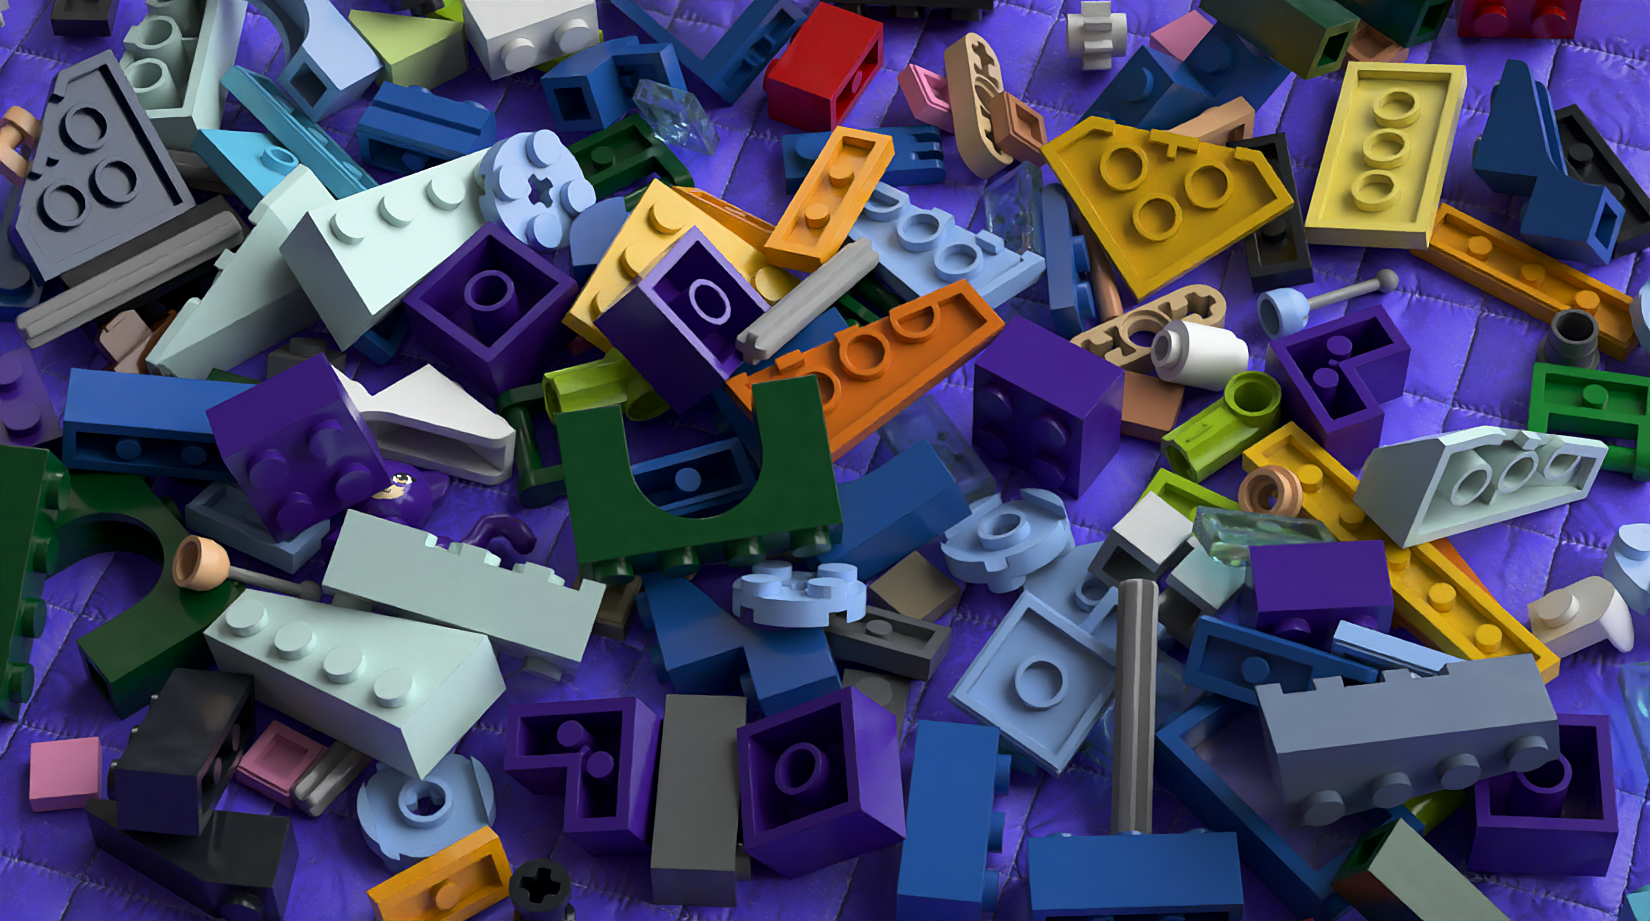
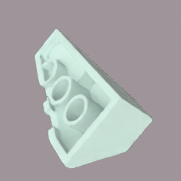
M299 164L258 203L248 217V220L255 227L236 253L225 249L215 262L214 266L219 271L202 300L195 297L186 302L146 357L145 361L149 375H152V369L158 364H163L177 375L178 378L206 380L213 368L228 371L322 320L279 251V247L307 211L336 201L308 167Z
M1486 425L1419 437L1373 449L1363 465V475L1352 500L1396 544L1404 549L1587 498L1609 448L1600 440Z

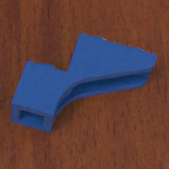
M1217 21L1184 61L1142 44L1075 125L1090 116L1114 120L1116 121L1115 124L1151 131L1152 128L1162 131L1170 130L1200 116L1211 107H1219L1240 96L1253 107L1256 113L1292 71Z
M1507 59L1501 79L1496 81L1491 91V110L1483 134L1477 137L1473 146L1472 169L1495 193L1529 197L1525 200L1520 212L1521 229L1519 233L1533 248L1555 259L1608 266L1626 210L1605 186L1584 183L1568 176L1549 90L1543 83L1534 79L1533 71L1525 62Z
M660 571L641 574L645 591L635 594V600L646 632L656 629L659 644L650 646L648 649L660 685L672 682L677 694L710 696L742 686L751 714L763 710L765 717L843 689L835 659L823 627H799L780 631L748 627L733 618L684 576L667 578L661 576Z

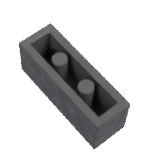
M666 694L650 865L653 902L656 905L736 907L738 881H751L753 857L744 852L743 839H741L742 811L736 730L749 724L747 697Z

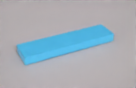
M231 65L220 82L308 167L339 200L380 186L317 123L314 124L307 114L270 77L238 65Z

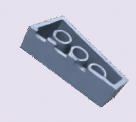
M1532 653L1445 663L1438 672V675L1431 677H1421L1416 673L1410 672L1408 668L1382 671L1380 680L1377 683L1344 687L1341 676L1318 678L1312 681V691L1283 694L1279 683L1255 686L1267 761L1289 830L1308 825H1329L1342 816L1376 807L1393 808L1413 797L1444 789H1464L1481 779L1511 771H1532L1541 767L1546 762L1560 759L1558 718Z

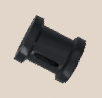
M534 859L523 863L514 871L509 880L508 890L511 902L516 908L513 921H576L574 907L568 902L572 892L571 879L568 871L561 864L549 859Z

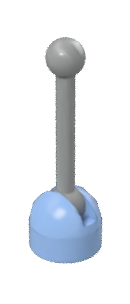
M1382 269L1376 273L1373 279L1308 299L1301 292L1293 288H1278L1262 293L1257 301L1258 317L1267 336L1272 340H1276L1303 330L1308 322V314L1311 310L1376 290L1382 293H1390L1397 288L1399 279L1393 270Z

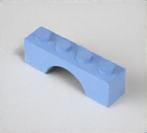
M245 0L259 9L278 31L284 46L285 62L277 81L314 124L359 100L385 67L384 63L329 0Z

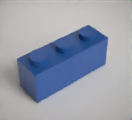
M71 368L63 419L62 463L67 468L237 483L222 460L205 411L256 385Z
M918 720L905 823L907 839L903 840L897 887V921H982V912L996 913L999 871L987 870L989 853L1002 854L1006 812L994 811L995 795L1008 796L1012 755L999 754L1000 727Z
M1196 828L1183 833L1145 834L1140 831L1127 830L1114 835L1076 836L1071 833L1058 832L1045 837L1027 838L1025 882L1028 921H1242L1244 898L1236 832H1214L1209 829Z

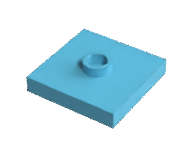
M199 129L191 144V147L194 149L193 151L251 212L299 164L304 165L271 133ZM323 184V186L327 189V191L331 194V196H332L336 201L339 200V199Z

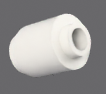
M1175 319L1157 333L1151 346V360L1155 365L1156 372L1160 379L1167 382L1211 391H1221L1225 389L1227 382L1234 375L1247 371L1249 353L1246 343L1236 338L1233 332L1226 329Z

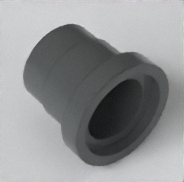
M1566 309L1557 313L1552 319L1547 336L1542 339L1538 346L1536 362L1598 370L1600 353L1597 348L1599 326L1596 319L1591 314L1579 309Z

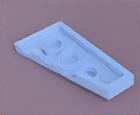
M881 181L876 185L842 243V246L845 247L848 243H854L859 238H866L872 241V250L879 253L878 265L872 271L908 302L965 278L992 309H995L1047 276L1045 258L1028 250L1022 256L1004 248L1003 238L983 229L976 235L955 225L953 215L936 207L932 210H926L910 204L909 194Z

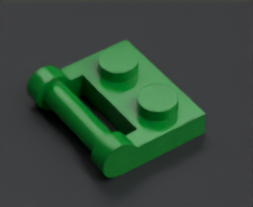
M1534 362L1530 380L1526 431L1547 433V429L1634 440V448L1606 445L1609 450L1600 469L1631 474V480L1650 483V377Z

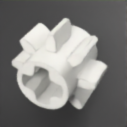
M1081 1V14L1066 15L1067 58H1082V70H1111V57H1126V13H1111V1Z

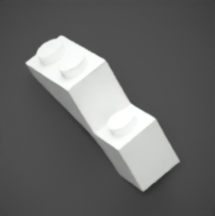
M430 364L374 396L368 394L360 383L350 380L331 365L373 434L383 458L397 460L433 471L438 470L448 475L486 485H497L512 477L516 430L504 418L492 413L466 393L461 385L449 380Z

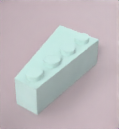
M146 0L145 3L149 11L144 20L138 26L132 25L123 40L126 51L119 65L165 148L195 153L191 144L199 129L220 130L228 95V89L220 81L231 65L234 66L248 5V2L245 0Z
M491 147L311 209L305 213L279 247L280 253L342 352L355 343L372 326H377L402 304V299L486 223L482 216L478 196L486 194L484 187L485 174L479 177L478 174L480 163Z
M348 509L322 582L323 593L334 596L331 605L371 612L373 609L397 618L488 635L496 659L499 652L524 660L523 671L554 682L560 681L562 673L575 677L606 588L605 584L583 578L580 590L577 591L564 587L565 580L555 575V571L551 568L526 561V564L515 563L512 571L499 567L501 558L486 549L466 543L451 542L447 550L435 546L438 538L429 532Z
M246 589L203 632L220 672L254 675L255 700L420 781L425 778L507 689L488 635L253 589Z

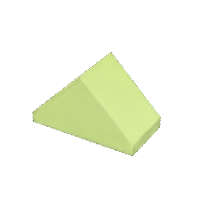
M351 9L348 16L349 24L385 65L374 80L379 87L386 81L404 87L418 85L431 90L467 72L469 56L464 22Z

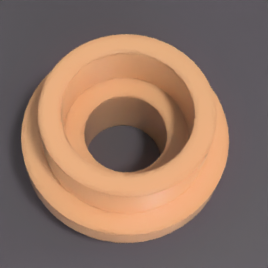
M1266 465L1249 473L1242 481L1238 492L1239 506L1247 521L1253 526L1267 531H1276L1288 526L1298 515L1303 500L1302 487L1296 475L1290 470L1277 465ZM1278 489L1277 502L1270 509L1269 497L1274 490Z

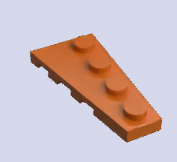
M964 278L890 310L889 316L859 328L858 324L839 331L834 334L833 340L803 353L797 349L774 359L775 365L749 376H747L746 372L729 378L724 382L725 392L754 424L751 411V384L817 374L832 462L834 463L987 348L1002 332L1006 323Z

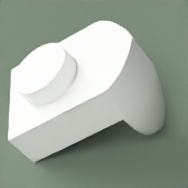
M1589 576L1563 589L1554 590L1543 598L1527 604L1532 634L1560 659L1606 638L1620 652L1626 653L1633 648L1634 628L1628 606L1615 587L1600 576Z

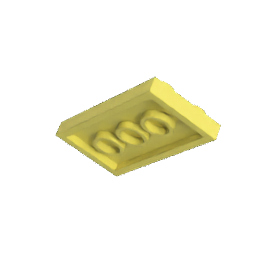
M1348 61L1304 225L1307 244L1428 250L1467 87L1466 65Z

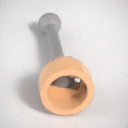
M189 535L180 543L173 560L172 574L175 583L180 587L195 591H209L219 586L228 578L318 602L322 594L320 586L311 580L298 584L230 566L229 556L220 544L196 535Z

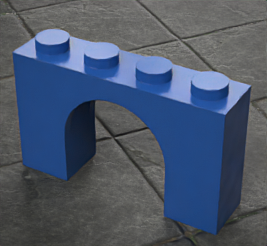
M834 306L815 318L770 358L762 359L756 365L744 363L736 368L729 378L746 372L747 376L775 365L774 359L797 349L803 353L834 339L835 333L849 328V326ZM722 383L710 393L719 409L710 414L709 417L724 440L739 437L747 452L746 455L757 482L762 468L754 424L725 392L724 383ZM924 438L869 474L850 482L837 484L844 522L842 543L831 545V550L824 554L801 557L809 572H818L819 565L828 563L854 565L857 567V580L865 583L973 513L958 483L929 441Z

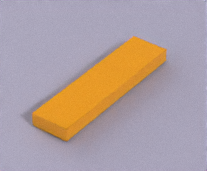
M1444 202L1437 208L1428 250L1409 249L1410 254L1551 325L1553 317L1562 310L1579 309L1591 314L1599 326L1597 336L1598 350L1621 362L1625 361L1639 343L1629 312V306L1633 300L1632 297Z

